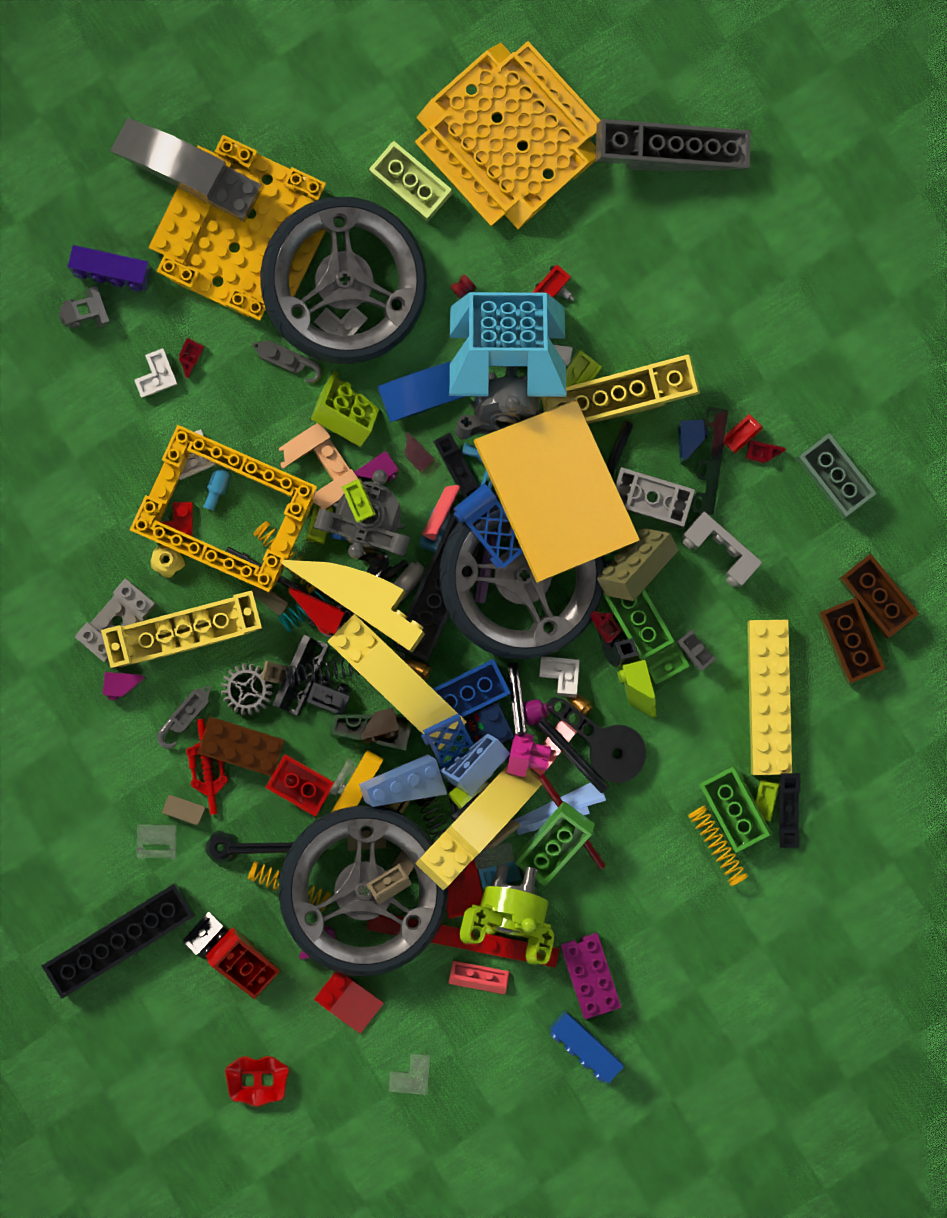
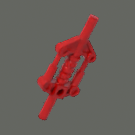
M197 719L200 742L206 727L205 719ZM199 742L186 750L193 779L191 786L208 796L210 815L218 814L215 794L228 782V777L224 773L223 764L225 762L217 760L221 776L216 781H213L211 757L200 756L205 782L198 780L195 769L197 768L195 755H198Z

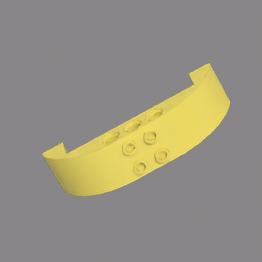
M248 591L233 595L232 598L126 626L119 625L101 630L110 667L115 668L215 644L257 631L262 626L253 592Z

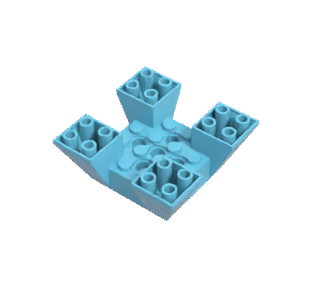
M469 292L450 307V338H467V340L450 363L449 396H488L489 366H527V396L566 397V364L549 339L565 338V307L548 293Z

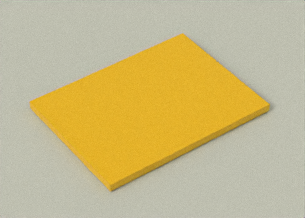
M577 400L474 440V444L537 583L640 540Z

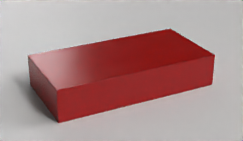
M556 264L532 293H548L554 298L571 279V276Z
M748 414L725 435L724 444L736 454L763 428Z

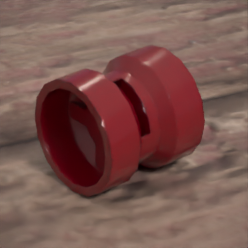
M463 274L460 277V281L453 283L450 288L461 299L469 292H473L476 286Z

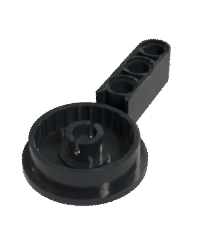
M553 697L548 700V711L582 739L590 743L591 765L600 777L610 782L621 783L634 778L641 771L646 759V747L637 731L625 725H611L606 728H600L566 700L559 697ZM559 701L561 708L559 711H555L554 705ZM574 713L576 719L570 723L569 716ZM589 725L590 731L585 735L584 727ZM618 748L620 757L614 758L612 755L613 750Z

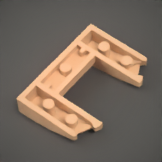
M318 423L279 448V452L284 451L285 462L280 463L282 469L314 451L333 480L315 494L313 503L320 506V509L326 510L334 503L339 502L344 494L342 486L358 479L331 442L325 428Z

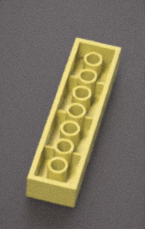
M750 620L747 622L751 775L792 773L788 620Z

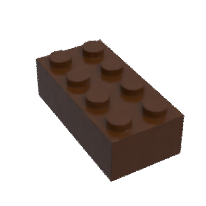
M872 554L867 555L838 578L850 595L857 599L859 606L886 639L890 638L919 614Z
M856 598L818 613L847 684L886 669Z
M209 716L197 753L272 776L284 739Z

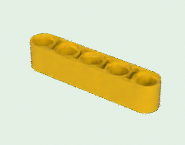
M367 749L331 812L358 805L363 796L359 784L375 776L384 760L383 758Z

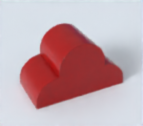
M234 927L206 955L208 958L207 962L212 968L253 999L280 972L279 968Z

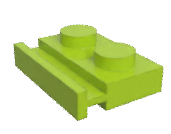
M578 350L566 367V387L593 380L602 366L597 364L583 351Z

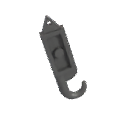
M269 340L252 343V346L259 354V358L292 373L301 372L305 365L314 369L316 372L315 377L305 379V382L315 383L321 378L322 369L317 362Z
M211 686L198 690L194 689L161 727L157 734V740L161 747L171 749L177 745V742L167 744L164 741V736L170 729L175 732L186 730L210 702L208 699Z

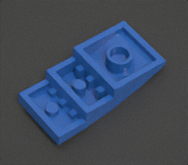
M452 361L378 386L377 388L390 423L464 398L465 396H449L450 363Z

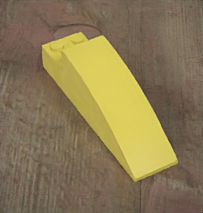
M688 354L566 387V397H541L544 412L577 400L587 424L666 406L667 402L698 395L700 390L692 358Z
M283 560L281 562L286 568L410 652L415 650L425 635L420 624L414 620L410 623L406 620L407 616L396 609L406 594L398 586L370 573L334 563Z
M355 614L327 641L423 734H425L423 730L458 714ZM460 716L463 724L465 725L466 721ZM458 721L451 724L449 728L455 729L458 725ZM437 731L430 734V736L438 738L440 732ZM446 733L443 739H450L452 734ZM440 743L438 749H441L445 744Z
M507 765L415 863L442 890L451 884L542 785L538 779L539 776L532 769H527L526 776L522 777L506 773Z

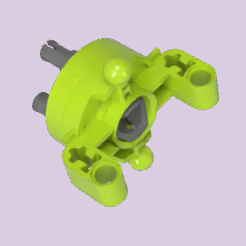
M497 864L495 878L492 880L491 886L484 887L480 906L472 905L464 913L460 939L465 944H478L483 941L485 933L492 935L497 931L529 938L525 955L527 962L530 964H546L551 956L554 933L550 929L551 925L544 923L549 902L535 894L538 870L526 867L523 884L511 886L505 883L509 866Z

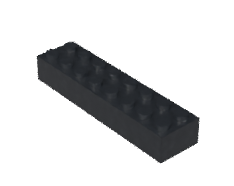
M452 515L406 615L407 621L411 623L414 620L423 627L422 631L425 635L413 652H410L395 641L393 643V647L426 662L429 661L449 618L440 588V563L447 539L459 522L454 515ZM480 541L473 551L472 556L474 559H476L482 546ZM468 566L462 569V574L466 577L470 572Z
M174 883L43 964L42 968L60 998L63 999L192 919L196 914L178 884Z

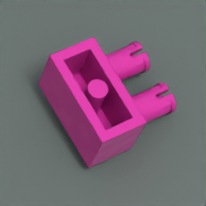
M515 733L506 773L525 777L529 767L547 771L551 746L536 744L533 741L534 735L526 733L523 736H517Z

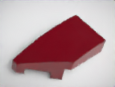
M189 337L186 338L179 354L180 358H178L184 370V376L187 379L190 377L205 348V345Z
M750 440L745 459L765 463L785 452L786 448Z
M594 611L590 614L597 630L607 643L611 642L622 631V628L612 617V613L605 614Z

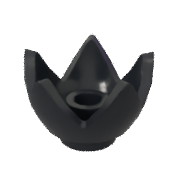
M363 549V555L358 559L370 563L366 572L381 577L389 565L388 555L385 551L379 549Z
M220 830L215 831L205 844L206 854L217 865L235 860L238 854H228L227 844L238 843L237 836ZM219 844L224 845V851L221 852L218 850Z

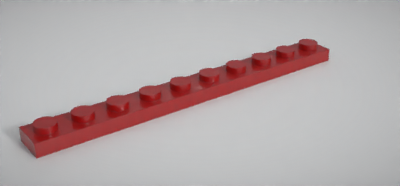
M379 915L368 920L366 930L397 936L401 933V924L385 915ZM394 915L395 917H397L398 919H400V920L402 921V919H403L402 916ZM408 919L409 927L414 928L417 926V919ZM442 924L431 943L527 962L525 957L527 941L485 933L481 943L465 944L460 939L461 928ZM552 947L549 961L546 964L540 965L556 968L559 948Z

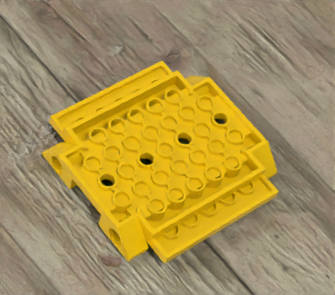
M529 41L512 54L502 43L486 50L432 98L416 117L427 131L415 141V144L491 227L505 215L519 230L546 206L547 201L569 181L575 180L596 161V146L590 139L596 134L597 123L601 120ZM470 85L477 88V92L473 95H469L466 92V88ZM498 113L503 119L501 122L495 123L491 119L492 115ZM519 142H526L528 144L527 150L520 151L517 148ZM551 170L554 176L551 179H545L543 172Z
M222 135L215 153L199 145L197 148L225 161L227 167L262 185L263 190L252 208L256 211V216L253 219L247 218L243 222L177 187L148 248L164 256L156 271L159 274L237 313L260 321L266 310L260 285L261 266L266 247L274 232L288 216L299 208L319 200L326 183L293 167L289 169L259 155L257 150ZM266 175H270L273 178L272 183L269 185H265L262 182L263 177ZM323 229L308 237L293 257L289 271V287L292 297H295L326 233ZM233 243L240 245V249L236 253H232L229 250L230 245ZM216 277H221L223 279L222 286H214L213 280Z

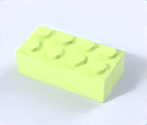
M395 141L388 146L369 169V174L427 223L452 195L450 187Z

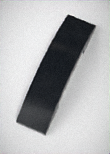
M449 432L433 442L455 484L460 486L459 491L465 500L480 486Z
M780 773V848H799L800 773Z

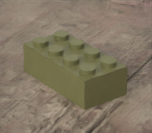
M641 528L637 532L640 540L624 547L597 577L604 594L634 601L678 552L671 534Z

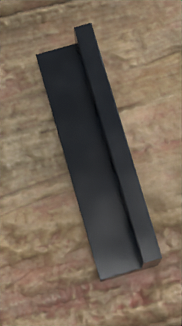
M303 635L290 666L294 665L298 669V666L301 664L305 668L307 663L310 664L316 661L320 665L321 661L325 660L331 646ZM316 644L324 647L321 654L315 657L313 651ZM317 664L314 665V673L316 678L319 673V668ZM300 666V668H299L300 679H301V681H304V680H305L304 670H303L302 666ZM293 667L295 685L290 687L285 676L273 705L300 716L314 682L312 673L308 674L307 676L310 678L308 679V684H306L305 690L299 692L297 672ZM297 698L299 704L296 710L289 708L291 700Z

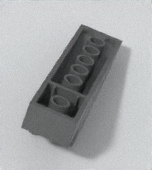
M127 118L110 150L113 154L243 222L248 218L263 190L261 184L227 167L225 161L176 137L130 118Z
M602 119L597 123L596 162L627 164V169L712 171L749 169L751 130Z

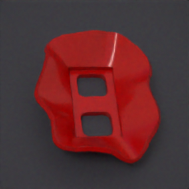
M248 1056L240 1057L225 1068L228 1094L234 1102L260 1107L267 1103L281 1101L285 1096L289 1068L272 1056H265L258 1060ZM271 1073L273 1075L272 1086L262 1085V1074ZM243 1074L254 1075L253 1086H244L242 1084Z

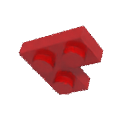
M173 502V521H160V523L193 537V502Z

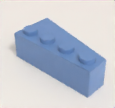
M428 754L359 784L364 801L372 807L447 794L437 761Z

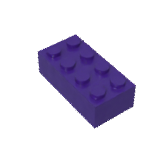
M72 245L68 263L69 270L76 278L85 280L86 277H89L94 282L102 284L107 281L111 282L113 286L120 288L126 285L131 290L141 292L142 289L147 290L152 271L148 261Z

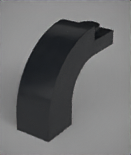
M598 631L603 644L602 650L613 667L637 662L639 652L633 638L623 640L621 633H619L611 642L607 643Z

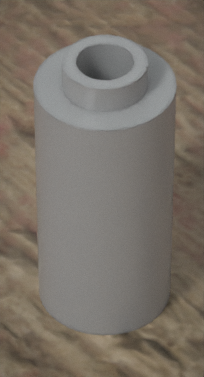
M411 562L393 583L406 592L400 603L406 599L426 574L424 572L426 568L419 562L415 564Z

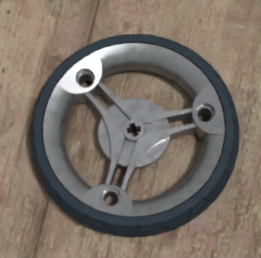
M330 197L311 202L299 208L280 224L264 252L260 285L264 305L272 323L291 345L304 354L321 361L336 364H353L369 361L384 355L401 343L410 333L424 306L427 290V273L418 242L412 232L396 215L368 200L355 197ZM334 219H342L343 227L335 226ZM353 226L374 234L390 250L396 262L399 276L398 290L394 293L388 292L375 284L367 262L359 255L353 253L349 240V230ZM323 229L331 233V254L317 268L315 275L316 288L306 297L299 300L291 296L289 287V271L293 257L308 237ZM344 233L345 251L338 252L336 234ZM343 276H346L345 279L348 278L349 280L345 285L342 284L343 282L340 283V279ZM371 290L388 297L385 304L369 297ZM318 293L323 301L308 310L304 302ZM396 300L400 303L401 307L399 310H394L391 307L392 301ZM366 302L384 310V319L370 330L355 335H334L310 324V314L325 305H330L337 309H351ZM299 308L302 311V316L299 318L294 317L292 310Z
M495 495V496H496V499H497V500L499 501V503L501 504L498 495ZM496 505L490 509L489 518L499 519L500 510ZM478 519L472 524L477 531H484L485 519ZM489 520L487 532L497 527L499 521ZM458 522L447 539L441 557L440 588L444 604L452 621L472 643L487 652L504 658H539L569 645L591 623L592 618L590 614L598 610L603 596V590L597 580V577L605 568L603 556L576 567V585L572 598L559 616H553L545 598V593L551 583V577L537 583L524 553H521L503 569L501 567L496 568L493 563L477 564L472 554L479 543L478 538L465 522ZM509 550L500 556L502 562L509 558ZM468 566L470 569V574L464 577L462 574L463 567ZM478 568L494 569V578L477 577ZM519 573H526V578L523 577L522 579V577H519ZM475 581L494 583L499 593L505 599L513 603L524 604L534 620L530 630L518 631L507 629L488 619L477 607L471 595L470 588ZM537 600L546 615L539 618L533 606V602ZM546 622L551 624V629L548 632H545L543 628Z
M346 807L326 814L314 821L293 843L286 855L280 874V909L285 925L293 940L310 958L320 965L346 975H380L394 971L414 960L434 939L441 927L447 908L448 887L442 890L415 864L434 842L412 820L400 813L381 807ZM366 826L372 830V834L368 838H364L361 835L362 828ZM352 836L357 840L355 862L347 866L339 874L335 883V894L317 906L310 904L308 900V881L317 859L335 842ZM380 838L387 839L401 848L415 867L420 893L417 907L411 910L402 906L393 897L378 904L370 890L367 891L368 894L366 896L358 892V890H361L359 887L363 885L366 888L367 883L386 872L375 863L374 844ZM361 842H370L369 862H361ZM336 901L340 909L322 917L318 909ZM390 903L407 912L402 921L386 911ZM311 912L317 915V921L313 924L308 923L306 920V916ZM342 913L358 920H370L379 915H385L401 924V933L380 945L356 947L341 943L328 935L323 930V922ZM410 917L418 919V924L414 928L408 926V919Z

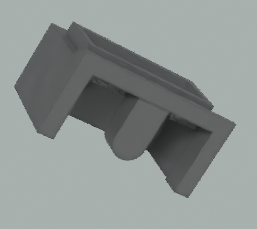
M693 629L677 641L680 648L701 671L717 659L708 652L694 635Z

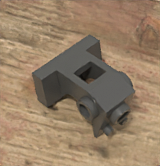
M97 286L90 287L86 291L87 298L78 301L70 299L63 302V306H60L61 312L58 314L64 327L67 326L69 329L77 328L82 325V321L90 319L95 320L97 328L105 327L108 324L109 319ZM87 305L89 313L80 315L77 307Z

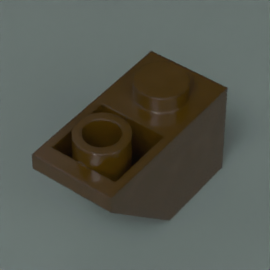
M394 708L374 712L361 734V742L366 741V744L378 741L377 738L384 736L385 739L395 737L396 733H399Z

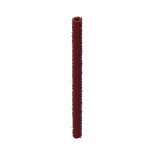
M540 775L538 779L556 806L559 807L563 802L546 775ZM588 839L583 846L601 870L606 865Z

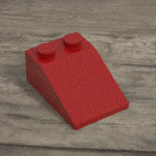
M290 586L289 593L316 626L319 627V631L330 635V633L335 634L344 611Z
M284 754L265 788L316 817L334 787L335 782Z
M334 972L314 998L326 1010L358 1033L363 1031L384 1004V1002L350 975Z

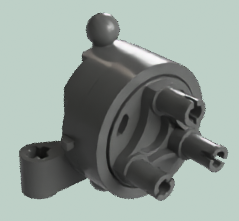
M506 366V375L497 378L495 373L489 372L488 396H475V401H471L470 406L473 408L475 416L462 415L458 419L455 434L459 438L468 439L479 433L490 434L543 413V410H539L540 397L527 396V377L522 376L519 378L517 376L518 366Z
M376 470L373 473V482H362L376 515L359 523L356 522L345 494H343L339 502L333 504L334 507H337L336 514L319 509L314 528L343 536L352 545L349 547L348 553L353 559L360 558L363 555V549L376 548L404 557L410 540L409 537L397 533L399 528L403 529L404 527L401 524V510L395 495L387 487L383 486L388 478L384 470Z

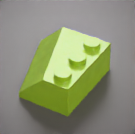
M333 370L318 398L311 420L361 447L372 431L379 408L364 395L354 392L351 389L352 385L347 381L344 383L337 377L339 374Z
M642 660L621 666L617 674L619 682L624 683L629 705L651 718H656L655 694L646 661Z

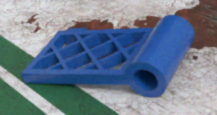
M481 485L454 508L455 513L453 515L460 523H466L492 556L490 561L496 568H505L523 553L521 548H513L514 536H516L513 529H511V534L501 533L502 521L509 522L503 506L487 485ZM494 505L500 510L499 519L489 518V511ZM478 519H485L484 531H477L472 524ZM489 520L499 521L498 533L487 532ZM487 534L497 535L496 546L488 545L486 542ZM501 535L511 536L510 548L500 547ZM499 549L509 550V558L504 562L498 557Z
M459 714L423 730L425 734L421 735L426 745L430 743L441 768L445 767L446 769L456 763L455 758L458 756L462 758L470 752L461 753L463 747L470 748L473 745ZM458 721V725L455 729L449 728L451 724ZM437 731L440 732L438 738L430 736V734ZM446 733L452 734L450 739H443ZM457 735L464 736L462 741H455ZM440 743L447 744L444 750L437 749ZM452 745L458 746L455 752L449 751ZM446 756H452L451 760L443 763ZM441 773L443 781H448L450 784L451 782Z

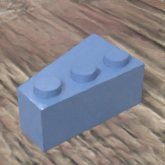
M489 734L469 748L470 752L465 756L455 758L456 763L448 769L444 767L440 770L452 785L470 796H473L480 789L482 784L493 775V772L510 755V752L501 742Z

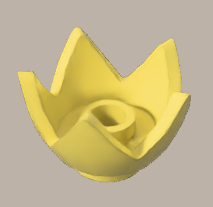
M164 545L157 546L153 551L151 567L163 577L170 578L176 571L181 570L185 566L180 552ZM165 556L170 558L168 563L163 562Z

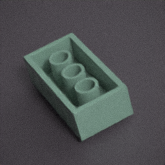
M830 433L796 458L843 519L877 494Z

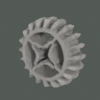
M244 663L242 664L243 670L235 666L236 673L232 670L228 671L232 675L231 678L224 676L228 684L222 683L221 686L227 687V690L221 691V694H228V697H225L223 700L224 702L231 701L228 704L229 708L233 705L236 706L234 708L235 713L241 708V715L245 714L246 709H248V714L252 715L253 708L256 713L260 712L259 705L263 709L266 708L265 704H263L264 700L270 703L271 700L266 698L267 694L273 695V692L268 691V688H273V684L267 685L266 682L268 681L261 680L260 666H257L254 671L253 664H250L249 669H247ZM242 674H252L245 683L235 680ZM257 677L262 682V694L254 688ZM239 684L242 686H248L250 684L252 686V691L256 694L247 692L246 695H244L243 691L245 690H242V687H240ZM232 685L240 690L238 701L232 695ZM249 696L259 699L252 705H242Z

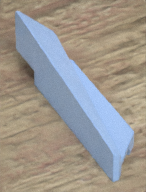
M592 783L560 797L562 801L568 803L582 815L590 814L589 805L606 801L604 793H600ZM554 801L515 819L514 821L521 825L517 829L518 835L538 830L558 808Z

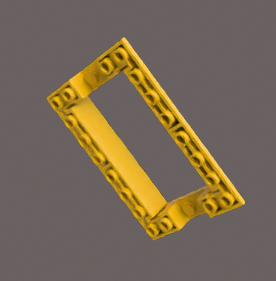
M177 425L163 455L162 461H164L161 471L150 495H145L130 531L270 592L284 570L285 566L281 562L289 559L312 508L317 486ZM191 453L292 498L291 503H288L283 513L286 516L270 550L267 549L264 555L262 567L160 523Z

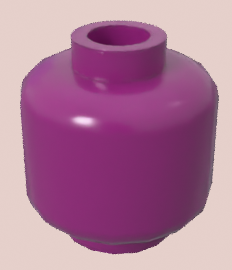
M540 699L523 703L525 721L528 726L537 725L541 719L548 718L546 703H542Z

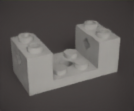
M622 467L620 468L615 486L627 511L664 521L663 524L680 529L684 527L695 489ZM649 492L657 494L658 499L656 502L652 503L647 500Z
M703 512L681 537L683 539L682 543L691 550L693 548L696 550L711 533L713 535L712 539L717 544H723L728 548L726 551L733 558L736 556L739 558L724 575L727 578L725 581L733 588L737 586L739 588L762 562L706 512Z
M126 578L114 590L112 599L91 623L87 622L75 635L77 640L105 663H108L109 659L101 630L115 627L112 621L116 616L122 617L123 623L121 626L144 621L157 606L154 601Z

